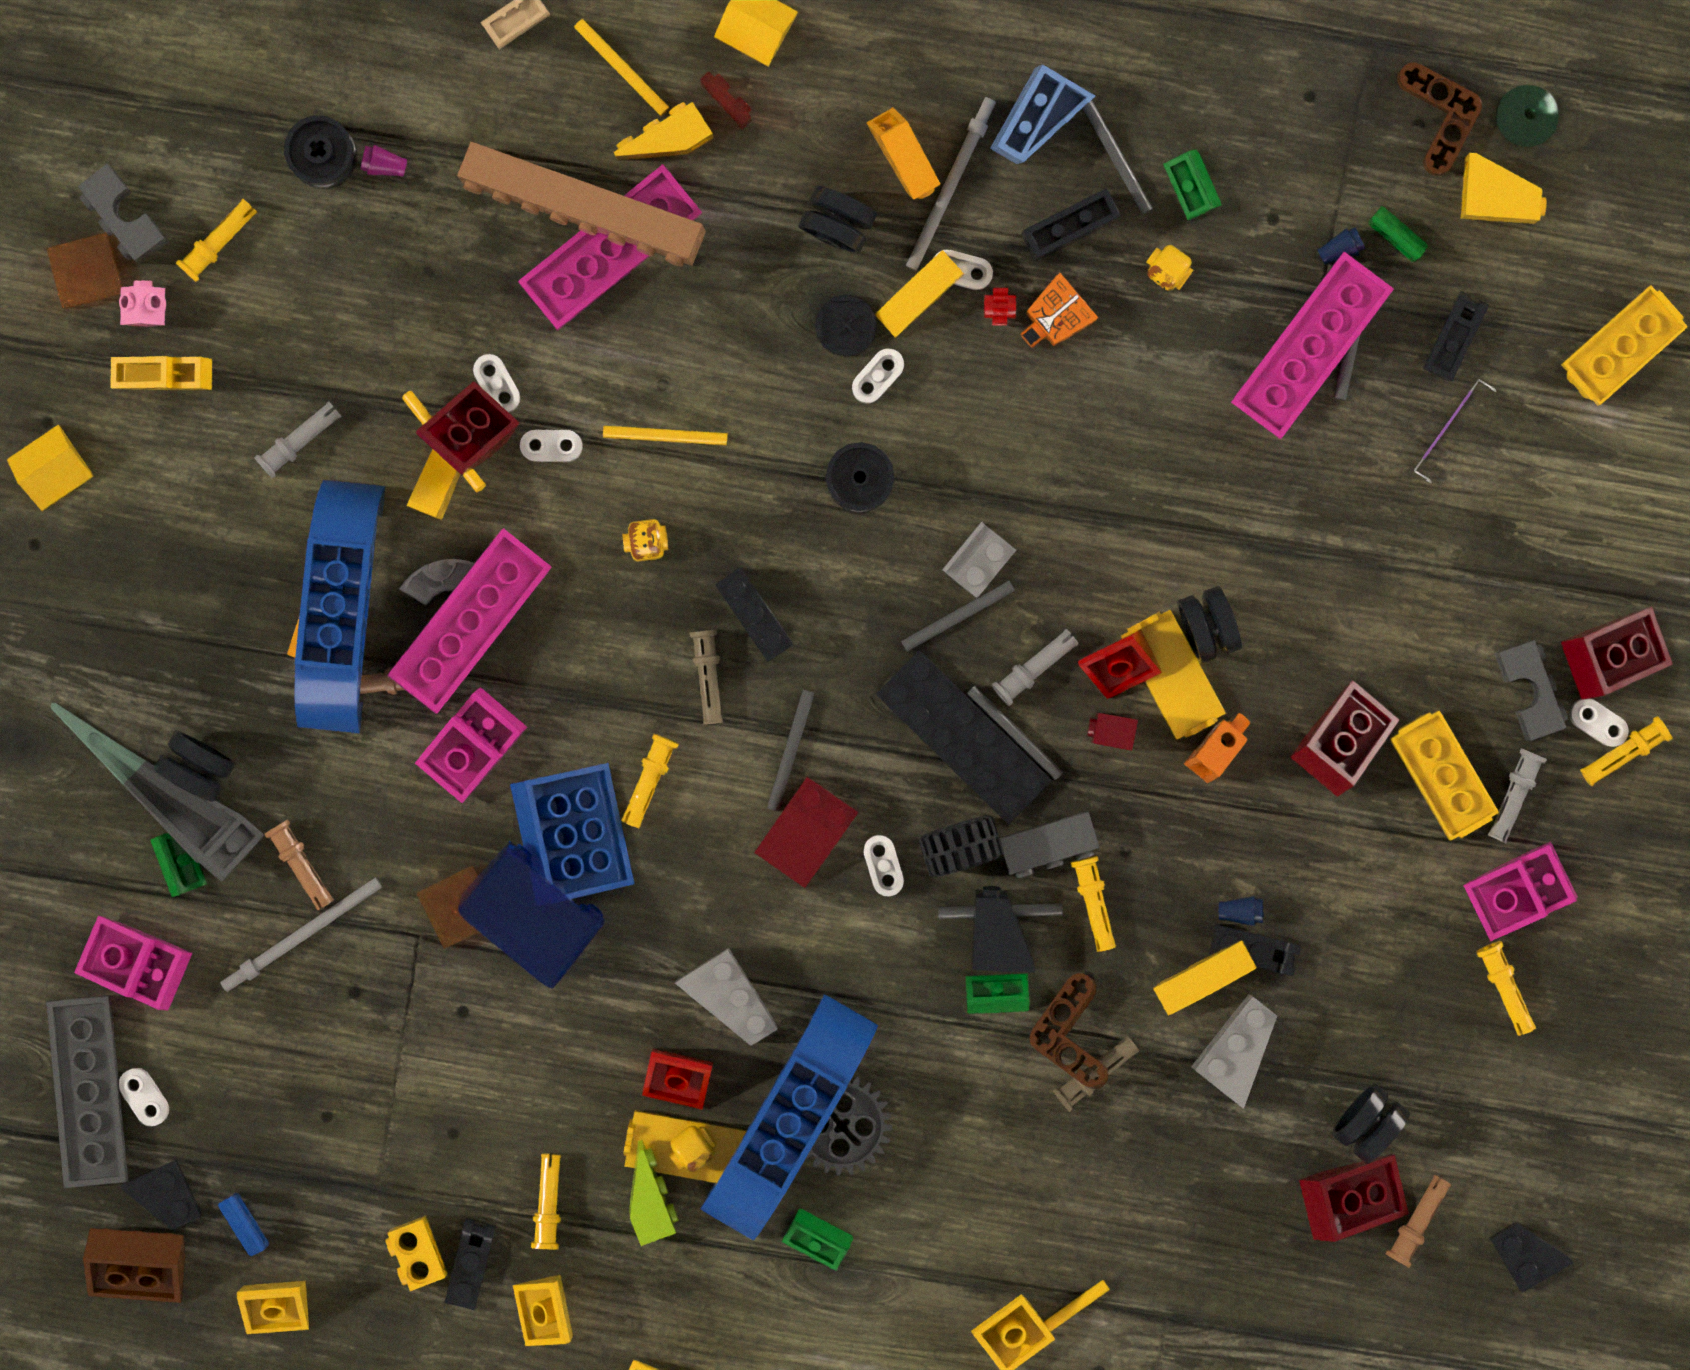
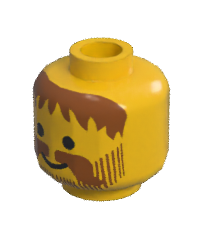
M1167 245L1163 250L1156 248L1146 261L1150 265L1147 273L1148 277L1167 291H1171L1174 288L1180 290L1194 271L1190 268L1192 264L1190 257L1173 245Z
M656 519L631 522L628 527V533L622 534L624 551L631 552L632 558L637 562L660 559L663 557L664 551L669 550L666 526H661Z
M689 1126L671 1140L670 1144L673 1152L669 1156L679 1170L685 1167L690 1172H696L715 1157L714 1148L717 1145L703 1126L699 1129L696 1126Z

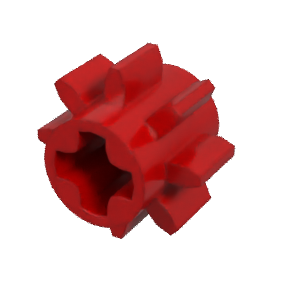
M993 288V295L984 296V318H992V325L1007 326V319H1015L1016 295H1008V288Z

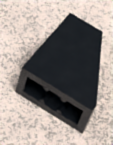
M984 886L983 890L975 889L972 970L1035 973L1033 955L1007 891H1001V888L997 886Z

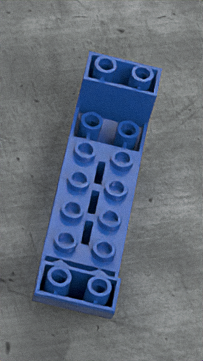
M323 480L320 485L313 510L309 538L307 539L295 655L294 697L298 727L360 733L363 702H359L377 521L378 517L383 516L385 486Z
M824 994L810 1018L805 1032L719 1180L713 1185L700 1210L754 1241L787 1192L845 1092L877 1030L878 1025Z

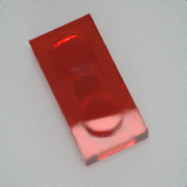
M708 71L700 79L701 86L742 129L752 122V118L749 115L752 109L740 96L735 100L727 91L731 88L721 75L717 74L714 77Z

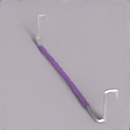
M1478 379V381L1475 383L1471 391H1469V393L1466 395L1460 406L1457 408V410L1452 415L1448 423L1445 425V427L1440 432L1438 437L1435 439V441L1432 443V445L1427 450L1425 455L1422 457V460L1414 469L1415 473L1427 479L1426 481H1428L1429 483H1431V480L1426 476L1422 475L1421 473L1417 472L1416 469L1427 457V455L1438 442V440L1443 435L1445 430L1448 428L1452 420L1455 418L1457 413L1460 411L1464 403L1471 395L1473 389L1476 387L1478 382L1480 381L1484 385L1491 388V390L1496 392L1495 388L1481 381L1480 379Z

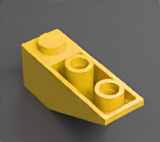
M682 102L669 111L671 116L661 122L655 119L644 126L643 134L635 139L629 136L616 145L618 150L614 151V155L617 160L687 155L711 140L713 133L693 102L688 105Z

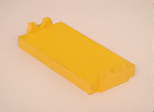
M1652 285L1648 286L1561 364L1567 371V380L1579 390V393L1584 398L1593 400L1597 406L1601 405L1688 327L1682 320L1684 317L1660 290L1657 292Z
M1171 610L1162 614L1159 611L1127 629L1128 632L1120 637L1124 638L1141 629L1161 668L1162 673L1146 680L1145 683L1176 740L1183 736L1187 738L1215 724L1218 721V717L1226 714Z
M1440 710L1432 714L1421 715L1414 721L1401 727L1398 730L1399 733L1390 738L1450 841L1458 836L1463 838L1492 821L1491 817L1499 813Z
M635 1110L627 1130L624 1146V1156H626L624 1167L635 1168L638 1141L643 1140L645 1148H652L657 1161V1166L653 1167L655 1172L717 1183L747 1130ZM689 1126H696L698 1129L703 1126L717 1145L714 1148L715 1157L696 1172H690L685 1167L679 1170L669 1156L673 1152L670 1144L671 1140Z

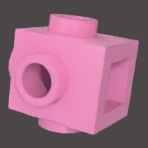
M134 281V286L121 287L119 306L121 308L120 325L137 327L164 326L166 309L165 288L152 287V281Z

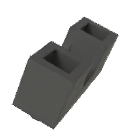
M108 163L78 185L83 193L79 198L90 212L95 209L102 217L98 223L108 236L114 234L121 243L117 248L128 261L133 258L134 261L141 264L169 242L156 223L146 213L132 222L121 220L118 213L119 204L132 192Z
M1530 640L1494 653L1504 682H1512L1521 678L1528 681L1533 687L1534 697L1530 705L1515 711L1525 740L1532 741L1565 729L1564 721L1568 720L1567 713L1563 704L1556 701L1554 692L1557 691V686L1552 674H1547L1543 662H1546V656L1540 644L1536 645L1535 640Z

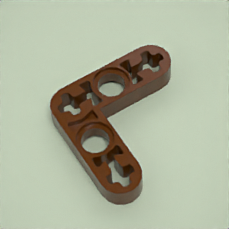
M1415 62L1408 63L1398 73L1397 80L1400 88L1447 113L1423 160L1424 168L1430 175L1441 176L1449 171L1481 112L1482 101L1474 92ZM1415 70L1418 72L1417 79L1423 82L1427 80V76L1432 79L1426 86L1424 93L1420 91L1424 85L1419 82H1414L1412 85L1407 83L1408 77L1404 75L1405 72L1410 74ZM1435 84L1446 86L1448 90L1447 98L1440 101L1436 100L1431 94L1432 86ZM1455 91L1459 93L1456 97L1457 100L1465 102L1467 99H1470L1472 101L1471 107L1475 109L1474 112L1469 111L1467 114L1461 112L1463 106L1456 102L1452 104V108L1447 105L1453 98ZM1453 125L1459 128L1461 131L1459 141L1450 142L1445 138L1444 131L1446 127ZM1439 141L1444 147L1454 149V152L1452 154L1449 150L1446 151L1442 159L1446 165H1441L1436 169L1433 167L1434 161L1430 158L1431 156L1436 157L1443 148L1442 146H1437Z
M1077 973L1067 980L1033 1027L1029 1040L1034 1049L1081 1084L1090 1089H1099L1108 1080L1109 1073L1106 1066L1066 1037L1096 994L1097 987L1093 979L1083 973ZM1087 981L1085 983V987L1088 989L1085 994L1081 992L1077 994L1078 990L1075 988V985L1078 982L1083 984ZM1067 995L1079 1002L1077 1007L1065 999ZM1062 1005L1069 1006L1071 1010L1070 1017L1064 1022H1059L1055 1016L1057 1008ZM1049 1020L1054 1025L1061 1028L1059 1032L1055 1029H1052V1031L1049 1033V1031L1052 1028L1047 1024ZM1041 1033H1049L1048 1037L1051 1039L1049 1044H1041L1042 1040L1039 1038ZM1067 1048H1073L1077 1054L1075 1062L1070 1065H1065L1061 1060V1055ZM1082 1064L1093 1070L1098 1067L1097 1074L1100 1075L1097 1080L1091 1079L1088 1082L1090 1076L1080 1069Z

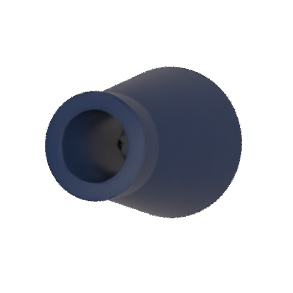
M1356 227L1350 230L1344 229L1317 250L1326 266L1336 262L1343 252L1353 258L1360 256L1359 252L1366 250Z
M1254 895L1219 902V920H1227L1255 926L1256 923H1263V898L1256 899Z

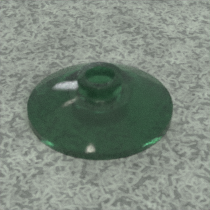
M1521 85L1511 89L1503 96L1497 108L1496 119L1500 132L1508 141L1522 147H1533L1551 137L1557 127L1559 113L1555 100L1546 90L1534 85ZM1526 109L1534 111V119L1530 120L1525 117L1524 112Z

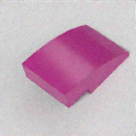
M480 687L470 696L456 715L449 720L415 764L458 801L463 803L528 727Z
M1551 841L1463 885L1490 941L1548 916L1549 913L1576 902L1578 898Z
M98 915L74 973L125 997L134 998L157 1010L168 1011L192 953L140 930Z

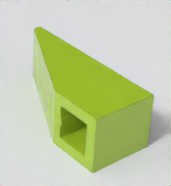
M643 1140L638 1141L629 1206L630 1220L641 1246L675 1234V1222L679 1221L674 1204L668 1205L664 1195L668 1193L664 1178L663 1176L657 1177L653 1167L657 1166V1161L652 1148L646 1149Z

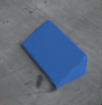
M239 1193L231 1195L218 1204L219 1209L249 1256H253L269 1246L267 1238Z

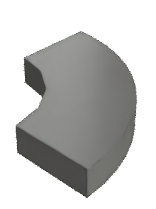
M446 559L427 564L412 573L399 590L427 605L435 596L445 591H453L474 563L460 559Z

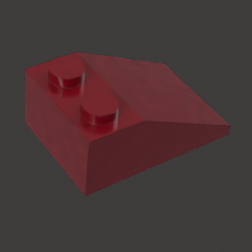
M473 381L416 431V434L458 473L464 475L489 459L505 445L520 422Z
M1652 606L1561 641L1582 700L1605 696L1673 665Z
M1352 680L1305 735L1291 755V758L1338 797L1356 784L1399 722V719Z
M806 777L754 853L806 888L852 823L858 811L809 777Z
M1395 1154L1378 1157L1369 1164H1366L1364 1161L1325 1170L1299 1180L1313 1240L1336 1242L1409 1214Z

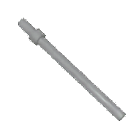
M985 97L975 119H971L966 129L968 131L966 139L908 259L906 267L917 271L979 138H983L988 128L986 123L996 104L994 100Z
M375 877L254 960L248 959L239 965L240 969L220 982L224 990L229 992L246 979L250 981L258 976L261 969L381 889V883Z

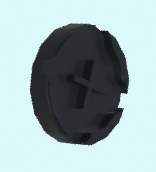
M846 294L833 297L821 307L817 314L815 328L817 338L823 348L833 355L850 357L860 354L870 346L875 338L877 323L875 313L864 300Z

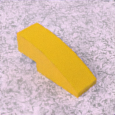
M942 250L904 285L875 316L896 338L956 283L964 273Z
M168 356L111 357V388L135 390H212V359Z
M1241 940L1161 981L1153 989L1169 1016L1241 978L1257 967Z

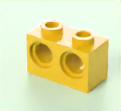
M426 1216L390 1229L388 1232L389 1238L385 1239L390 1255L392 1257L396 1255L400 1267L397 1268V1273L403 1286L408 1285L409 1290L413 1291L447 1276V1269ZM403 1233H413L417 1238V1245L412 1248L406 1247L401 1240ZM418 1261L424 1262L429 1269L428 1275L423 1277L416 1275L413 1271V1263Z

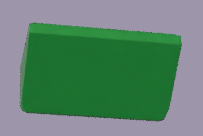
M1198 150L1188 151L1163 164L1187 220L1196 218L1222 205Z
M1383 206L1368 221L1370 227L1411 262H1416L1428 248L1426 242Z
M169 833L151 839L152 847L172 897L207 885L200 864H197Z
M1028 973L966 976L967 1013L1029 1011Z
M798 1209L781 1242L836 1271L850 1248L853 1236L803 1209Z

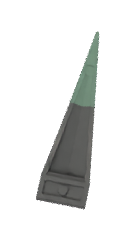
M51 703V709L197 864L203 865L221 882L263 839L264 834L241 814L217 801L211 802L177 787L170 780L156 772L154 765L105 736L56 703Z

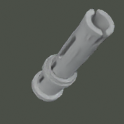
M328 401L326 405L285 439L282 437L280 439L277 438L274 446L263 455H256L254 458L271 478H274L276 476L275 472L288 461L293 462L296 460V453L342 416Z
M1067 629L1023 666L1020 664L1018 666L1015 665L1012 668V673L1001 682H994L992 684L994 690L1008 706L1013 703L1012 699L1023 690L1033 687L1034 679L1078 645L1075 637H1071V633Z
M1522 748L1519 752L1521 757L1514 772H1510L1509 780L1511 781L1509 789L1488 833V836L1507 843L1511 829L1529 789L1532 790L1537 784L1534 780L1541 764L1547 761L1546 758Z

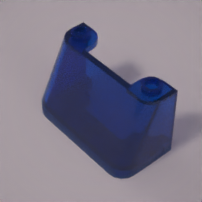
M509 841L463 892L458 911L470 925L538 981L553 989L602 928L605 922L604 915L592 903H589L588 906L585 904L578 906L532 868L533 863L530 860L532 854L521 844L516 846Z

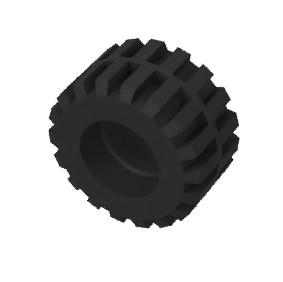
M987 815L924 834L918 840L929 876L934 877L948 875L999 858L1004 853L993 816Z

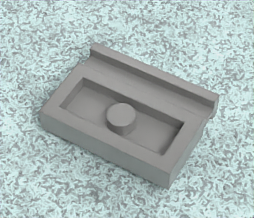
M981 522L942 571L975 598H978L1016 549Z

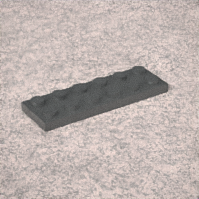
M111 995L47 1001L64 1188L127 1182L128 1172Z

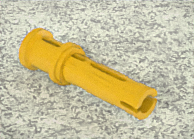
M242 199L204 241H196L194 243L195 248L182 261L178 260L176 264L190 278L197 282L199 274L210 263L217 261L218 256L216 254L258 212Z
M1658 716L1654 717L1653 722L1638 732L1632 731L1631 735H1629V740L1606 753L1587 767L1580 769L1588 784L1593 786L1596 782L1619 769L1638 755L1647 756L1650 754V750L1661 742L1672 740V736L1663 721Z
M655 733L652 736L654 742L648 756L642 760L644 768L621 820L636 828H640L661 775H665V772H668L667 764L673 749H677L679 745L677 742Z
M1095 855L1081 860H1074L1070 863L1071 867H1074L1079 882L1077 890L1084 897L1096 950L1099 952L1113 949L1116 947L1103 899L1102 890H1104L1105 884L1104 881L1100 880L1096 865L1098 856Z
M1502 941L1494 942L1482 947L1476 953L1478 957H1482L1489 972L1487 978L1491 983H1495L1514 1024L1517 1035L1527 1034L1536 1029V1026L1529 1015L1525 1002L1512 976L1514 974V967L1508 964L1502 951L1504 945Z
M542 1153L538 1212L533 1216L536 1226L535 1239L531 1242V1248L555 1250L559 1249V1244L556 1243L557 1224L561 1222V1217H559V1214H556L561 1155H552L550 1167V1154Z

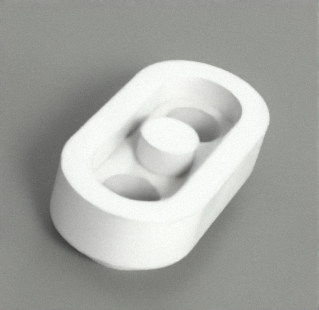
M943 250L964 273L954 285L973 290H981L989 285L993 277V270L988 261L953 250ZM974 269L982 271L983 277L980 280L972 278L971 272Z
M883 349L856 376L852 384V392L859 402L865 404L876 402L894 383L904 368V360L901 354L894 349ZM885 360H891L894 363V368L886 371L883 369L882 363ZM864 383H871L874 388L873 392L865 394L861 389Z
M492 354L479 357L474 364L473 372L480 387L509 413L513 412L520 403V393L500 358ZM492 365L496 369L495 374L490 377L486 376L484 373L485 368ZM504 392L509 393L511 396L510 401L506 404L501 403L499 400L500 395Z
M531 430L525 433L520 441L522 454L528 460L534 462H571L581 455L583 449L581 438L570 430ZM539 440L541 448L538 451H532L530 449L531 441ZM564 440H570L572 442L571 450L563 451L561 443Z
M1579 699L1571 706L1569 716L1573 725L1601 744L1615 747L1621 745L1627 739L1629 733L1627 723L1595 700ZM1586 708L1592 711V717L1589 720L1584 719L1582 716V712ZM1612 725H1615L1618 729V734L1615 737H1611L1608 733V729Z
M883 835L869 838L864 845V856L873 886L883 896L896 895L903 887L904 878L894 845L889 838ZM876 845L884 846V855L880 857L875 856L873 848ZM887 874L892 875L894 883L891 886L883 885V876Z
M132 1068L123 1073L119 1080L120 1092L140 1122L147 1126H156L162 1123L169 1114V1105L148 1072L141 1068ZM131 1079H136L139 1082L138 1090L130 1088L129 1082ZM148 1105L155 1106L157 1110L155 1116L148 1115L146 1111Z

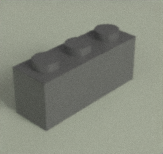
M1088 811L999 837L1004 851L1003 857L1008 874L1015 873L1017 878L1034 874L1033 868L1044 864L1046 869L1064 865L1063 859L1074 855L1076 860L1091 857L1094 855L1093 850L1099 848Z

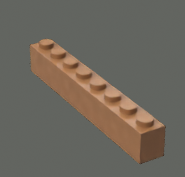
M470 142L457 175L464 184L463 188L470 192L481 194L482 191L493 194L492 198L500 203L509 205L510 201L521 204V209L528 213L538 215L540 211L549 214L550 219L562 225H567L568 222L579 225L578 229L582 232L594 236L597 232L608 236L607 239L621 246H625L626 242L637 246V251L645 255L654 256V253L666 256L665 260L680 267L684 263L693 266L706 232L701 223L474 142Z

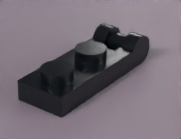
M1460 291L1423 369L1452 382L1489 304L1481 300L1478 303L1470 299L1469 294ZM1463 309L1473 313L1470 321L1460 316Z
M1216 924L1209 955H1213L1242 940L1256 967L1294 976L1296 967L1293 964L1295 956L1300 953V945ZM1275 949L1284 951L1281 963L1272 961Z
M465 1219L444 1303L471 1310L476 1309L496 1225L487 1223L484 1226L476 1224L473 1219ZM471 1236L483 1238L482 1245L470 1243Z

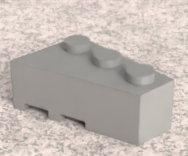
M729 948L675 981L677 986L750 1046L778 1029L774 1019Z
M1248 994L1191 1067L1244 1109L1277 1015Z

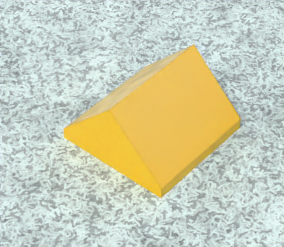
M730 0L714 38L769 67L798 11L777 0Z
M60 425L55 426L7 459L17 483L41 511H44L94 477Z
M556 1275L513 1285L525 1346L570 1343L573 1332L561 1276Z
M306 1281L244 1285L237 1292V1300L246 1334L309 1330Z
M1022 1294L971 1330L972 1334L1000 1370L1016 1369L1055 1340L1031 1303Z

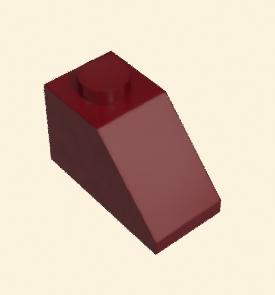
M1096 713V718H1090L1087 736L1092 737L1091 743L1132 751L1138 720Z

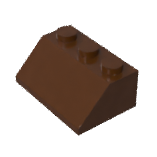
M90 1228L83 1256L88 1296L181 1303L185 1267L184 1235L148 1233L138 1230L121 1231L109 1228Z

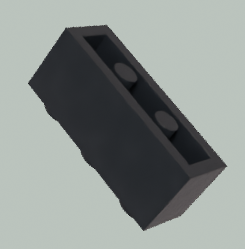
M1106 188L1024 229L1021 236L1032 258L1037 262L1118 221L1121 215Z
M741 567L715 584L767 662H770L794 645Z

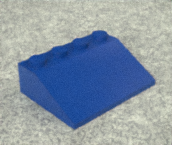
M608 763L510 784L536 906L553 904L634 884Z

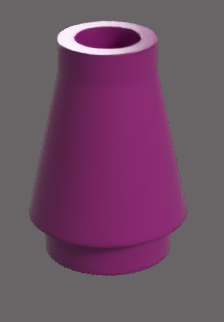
M365 145L360 170L367 171V175L403 177L407 159L399 157L379 146L373 145V147Z

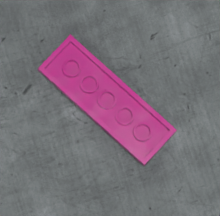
M663 164L624 195L625 197L693 221L702 215V211ZM579 231L518 282L554 327L560 330L650 256L637 251V246L627 242L625 246L615 244L607 239L608 236L597 232L594 236Z
M1343 252L1231 403L1276 437L1282 439L1394 288L1350 255Z
M504 528L501 529L387 676L437 714L552 567Z

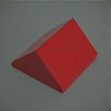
M1141 629L1078 661L1081 669L1107 699L1162 673Z
M653 1048L642 1096L702 1110L714 1062Z

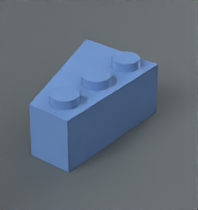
M1043 64L1035 67L990 149L1015 164L1024 162L1050 139L1057 130L1074 117L1080 109L1089 103L1095 95Z

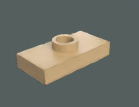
M513 0L483 20L481 24L500 50L550 16V13L541 0Z

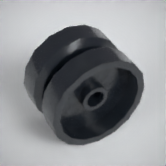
M313 115L301 119L290 129L285 139L284 156L288 167L304 184L315 189H331L342 185L351 177L357 165V148L353 138L338 121L328 116ZM324 149L326 154L323 157L317 156L318 150Z
M816 185L811 195L810 203L820 212L804 211L798 227L825 244L854 254H860L866 238L863 233L854 227L864 230L871 229L877 212L845 194Z
M863 442L848 444L839 449L829 461L826 472L827 490L834 502L843 509L855 513L869 512L881 506L891 494L895 479L893 465L886 453L875 445ZM856 472L865 473L866 478L863 483H857L854 480Z
M1220 586L1203 591L1202 601L1205 611L1194 595L1177 600L1179 614L1186 635L1200 664L1216 659L1217 648L1214 638L1221 651L1225 654L1242 649L1236 618Z
M175 730L168 742V746L182 759L169 754L161 755L154 770L177 787L193 795L215 802L222 786L208 773L220 778L229 777L236 763L202 741Z
M1375 1083L1365 1089L1341 1116L1332 1132V1135L1345 1146L1355 1143L1353 1153L1366 1164L1374 1161L1392 1143L1406 1124L1410 1112L1397 1101L1387 1105L1389 1094Z

